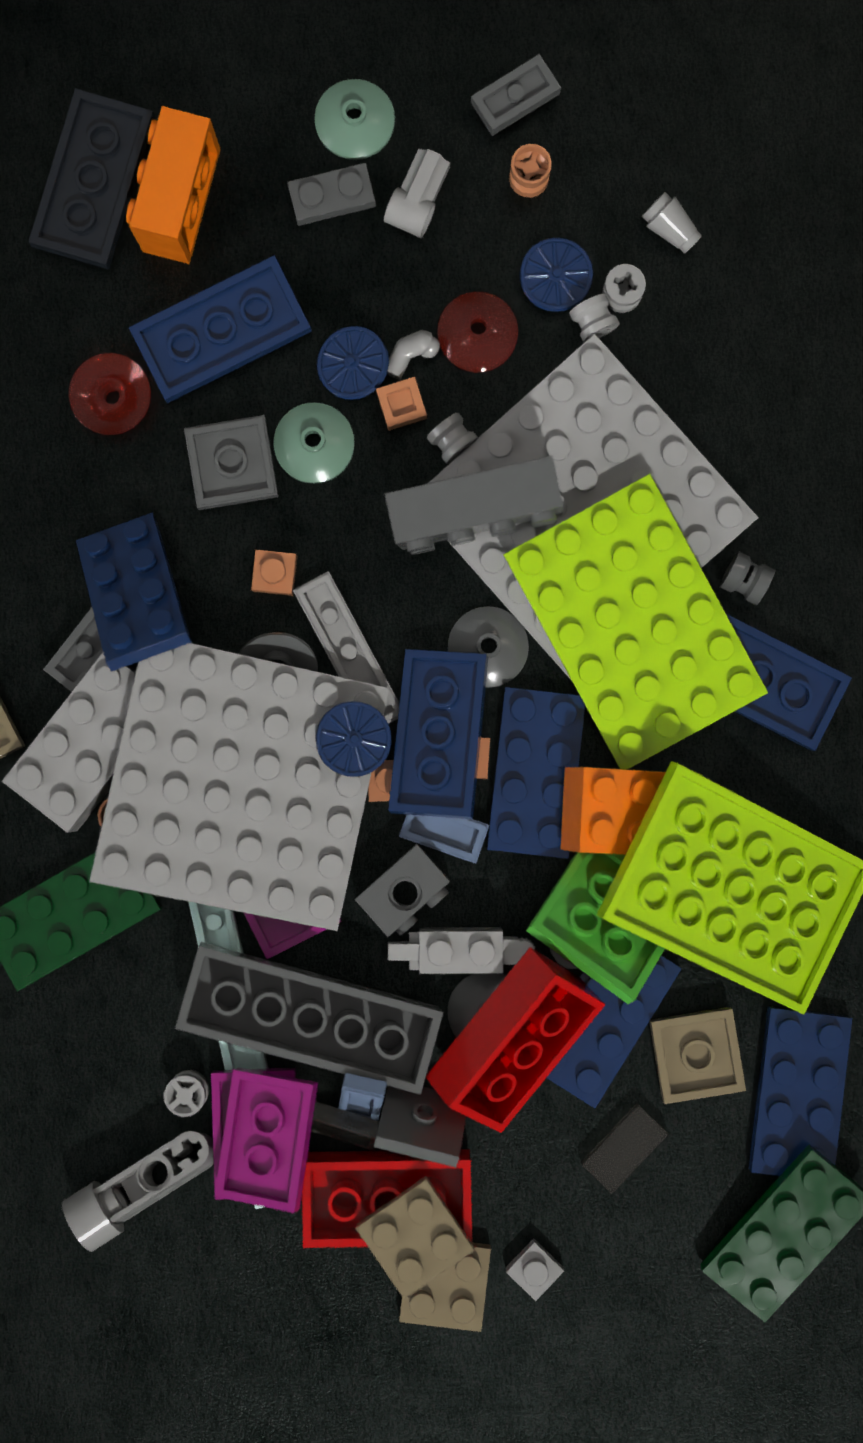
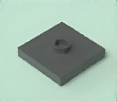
M265 415L184 428L198 510L279 497Z
M388 1086L374 1147L457 1167L466 1116L449 1108L434 1089L423 1087L421 1094Z

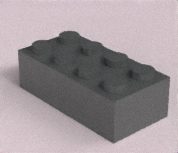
M553 456L385 493L395 544L403 550L407 549V552H411V555L435 550L434 543L448 540L451 546L475 541L474 534L489 530L492 537L516 532L515 525L531 521L532 528L554 524L557 522L556 515L563 514V502Z

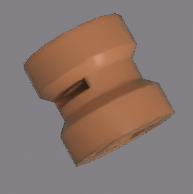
M526 144L518 148L512 156L509 181L512 189L522 197L532 198L538 196L548 185L552 161L550 154L545 148L538 144Z

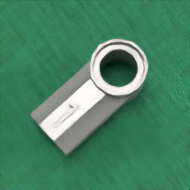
M418 149L401 188L397 187L389 201L384 222L422 238L435 209L434 201L449 171L450 162L445 160L441 154L432 150Z

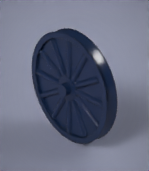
M549 238L535 244L525 255L520 269V282L527 298L537 307L552 312L566 311L577 306L588 294L593 280V268L587 253L575 242L564 238Z
M360 326L345 327L334 332L322 345L317 359V371L323 385L337 397L349 400L360 399L373 393L384 381L389 367V355L383 341L373 331Z
M345 702L334 706L322 717L316 731V747L322 761L334 772L349 777L364 776L375 771L387 758L391 747V731L385 717L373 706L363 702Z

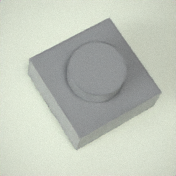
M534 1238L505 1268L506 1273L535 1301L564 1272L563 1266Z

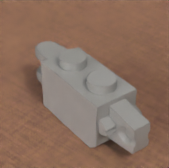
M501 927L420 928L418 932H409V941H389L388 960L409 961V970H419V974L503 973V965H516L529 947L534 949L535 946L527 937L503 936Z

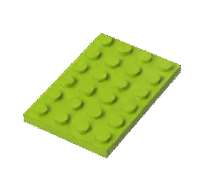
M650 474L503 554L620 770H627L768 693Z
M671 762L596 915L804 1015L863 894V860L688 768Z

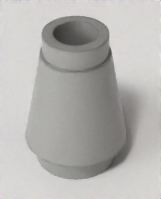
M666 192L642 215L648 222L647 228L676 248H679L684 254L702 237L676 196L671 198Z

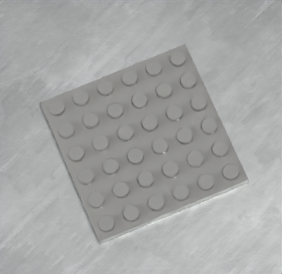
M595 334L428 483L553 456L563 502V514L556 515V523L532 528L531 521L515 525L516 532L492 537L490 530L474 534L475 541L453 547L568 677L567 671L503 554L648 474L653 478L701 568L758 519V516Z
M192 643L139 661L90 882L338 931L371 773L364 776L349 777L338 774L327 767L317 751L316 731L322 717L334 706L345 702L356 701L369 704L384 716L390 688Z

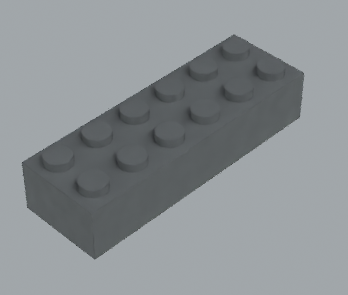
M200 942L175 1029L342 1074L349 1073L385 1081L387 1086L421 1094L443 1011L439 1006Z

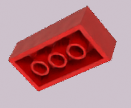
M529 947L426 1075V1079L449 1108L502 1133L606 1004L579 976Z
M470 1149L460 1150L457 1167L392 1151L308 1152L302 1189L303 1248L368 1247L357 1231L356 1224L425 1176L432 1183L472 1242Z

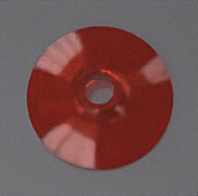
M470 292L455 298L444 309L438 323V341L442 352L452 364L465 371L481 373L496 369L511 356L517 343L518 325L514 313L502 299L490 293ZM475 322H481L485 325L486 330L482 334H475L471 331V325Z
M105 353L91 357L76 370L69 386V401L76 418L85 427L99 434L116 435L131 430L144 418L151 401V388L146 374L136 362L120 354ZM111 391H117L120 395L119 400L114 404L106 402V396Z

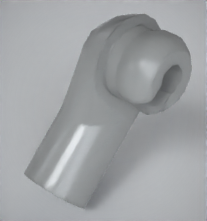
M420 330L400 338L389 357L387 375L401 380L411 358L422 355L425 358L434 357L440 348L438 339L432 337V333L425 330Z

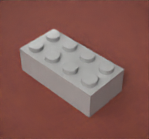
M103 653L2 780L3 783L66 832L78 831L111 788L135 680L136 670L131 666L111 672L105 662Z

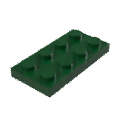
M95 852L0 907V962L18 992L161 910L162 906L156 895L90 882Z
M809 1144L700 1264L702 1272L762 1321L766 1322L862 1218L863 1188Z

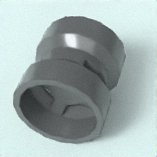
M738 551L721 580L720 588L730 593L737 591L744 595L746 601L758 605L766 593L776 570L766 564L757 565L751 561L750 556Z

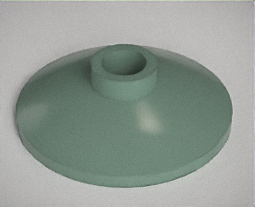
M348 79L338 82L322 95L316 107L315 127L318 137L329 151L345 159L358 160L375 155L385 147L394 130L395 115L389 97L381 88L369 81ZM350 109H359L362 113L360 117L351 119L347 116V112Z
M305 403L291 409L280 420L274 434V451L281 467L293 478L305 483H323L340 475L350 463L354 452V435L348 420L337 409L323 403ZM315 433L321 437V441L317 446L311 447L306 444L305 440L309 434Z

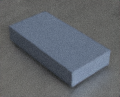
M407 814L399 837L476 864L489 825L474 819Z
M346 1073L337 1118L372 1127L377 1126L387 1082Z

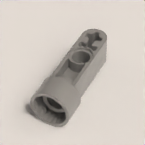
M184 1132L102 1185L97 1181H93L63 1200L62 1209L64 1216L77 1240L88 1251L96 1250L124 1232L125 1221L209 1169L214 1164L213 1138L205 1133ZM192 1143L201 1144L202 1148L197 1152L199 1159L186 1158L179 1162L175 1158H184L192 1153ZM163 1162L167 1167L168 1176L165 1182L158 1186L153 1180L152 1172L158 1163ZM122 1186L132 1203L130 1205L128 1204L127 1199L120 1190V1187Z

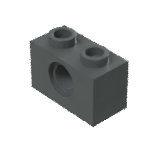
M417 843L355 898V901L387 937L394 931L401 936L418 921L414 913L425 904L433 908L449 893L445 886L450 882V879ZM408 881L415 885L418 895L413 902L403 904L396 900L394 887L398 883Z

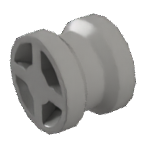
M630 264L617 265L610 270L602 294H606L609 300L608 308L620 313L629 312L636 308L645 292V277L639 268Z
M606 294L593 296L578 304L569 312L572 321L578 322L581 328L580 337L583 343L593 334L598 338L607 335L620 324L617 317L611 315L607 308L609 300Z
M454 413L437 425L428 434L427 439L432 445H437L441 449L442 459L446 464H449L477 440L478 437L474 432L467 431L463 426L461 415Z
M184 1070L176 1074L168 1083L164 1092V1102L168 1110L174 1115L181 1117L192 1116L197 1113L207 1101L209 1084L206 1078L197 1071Z

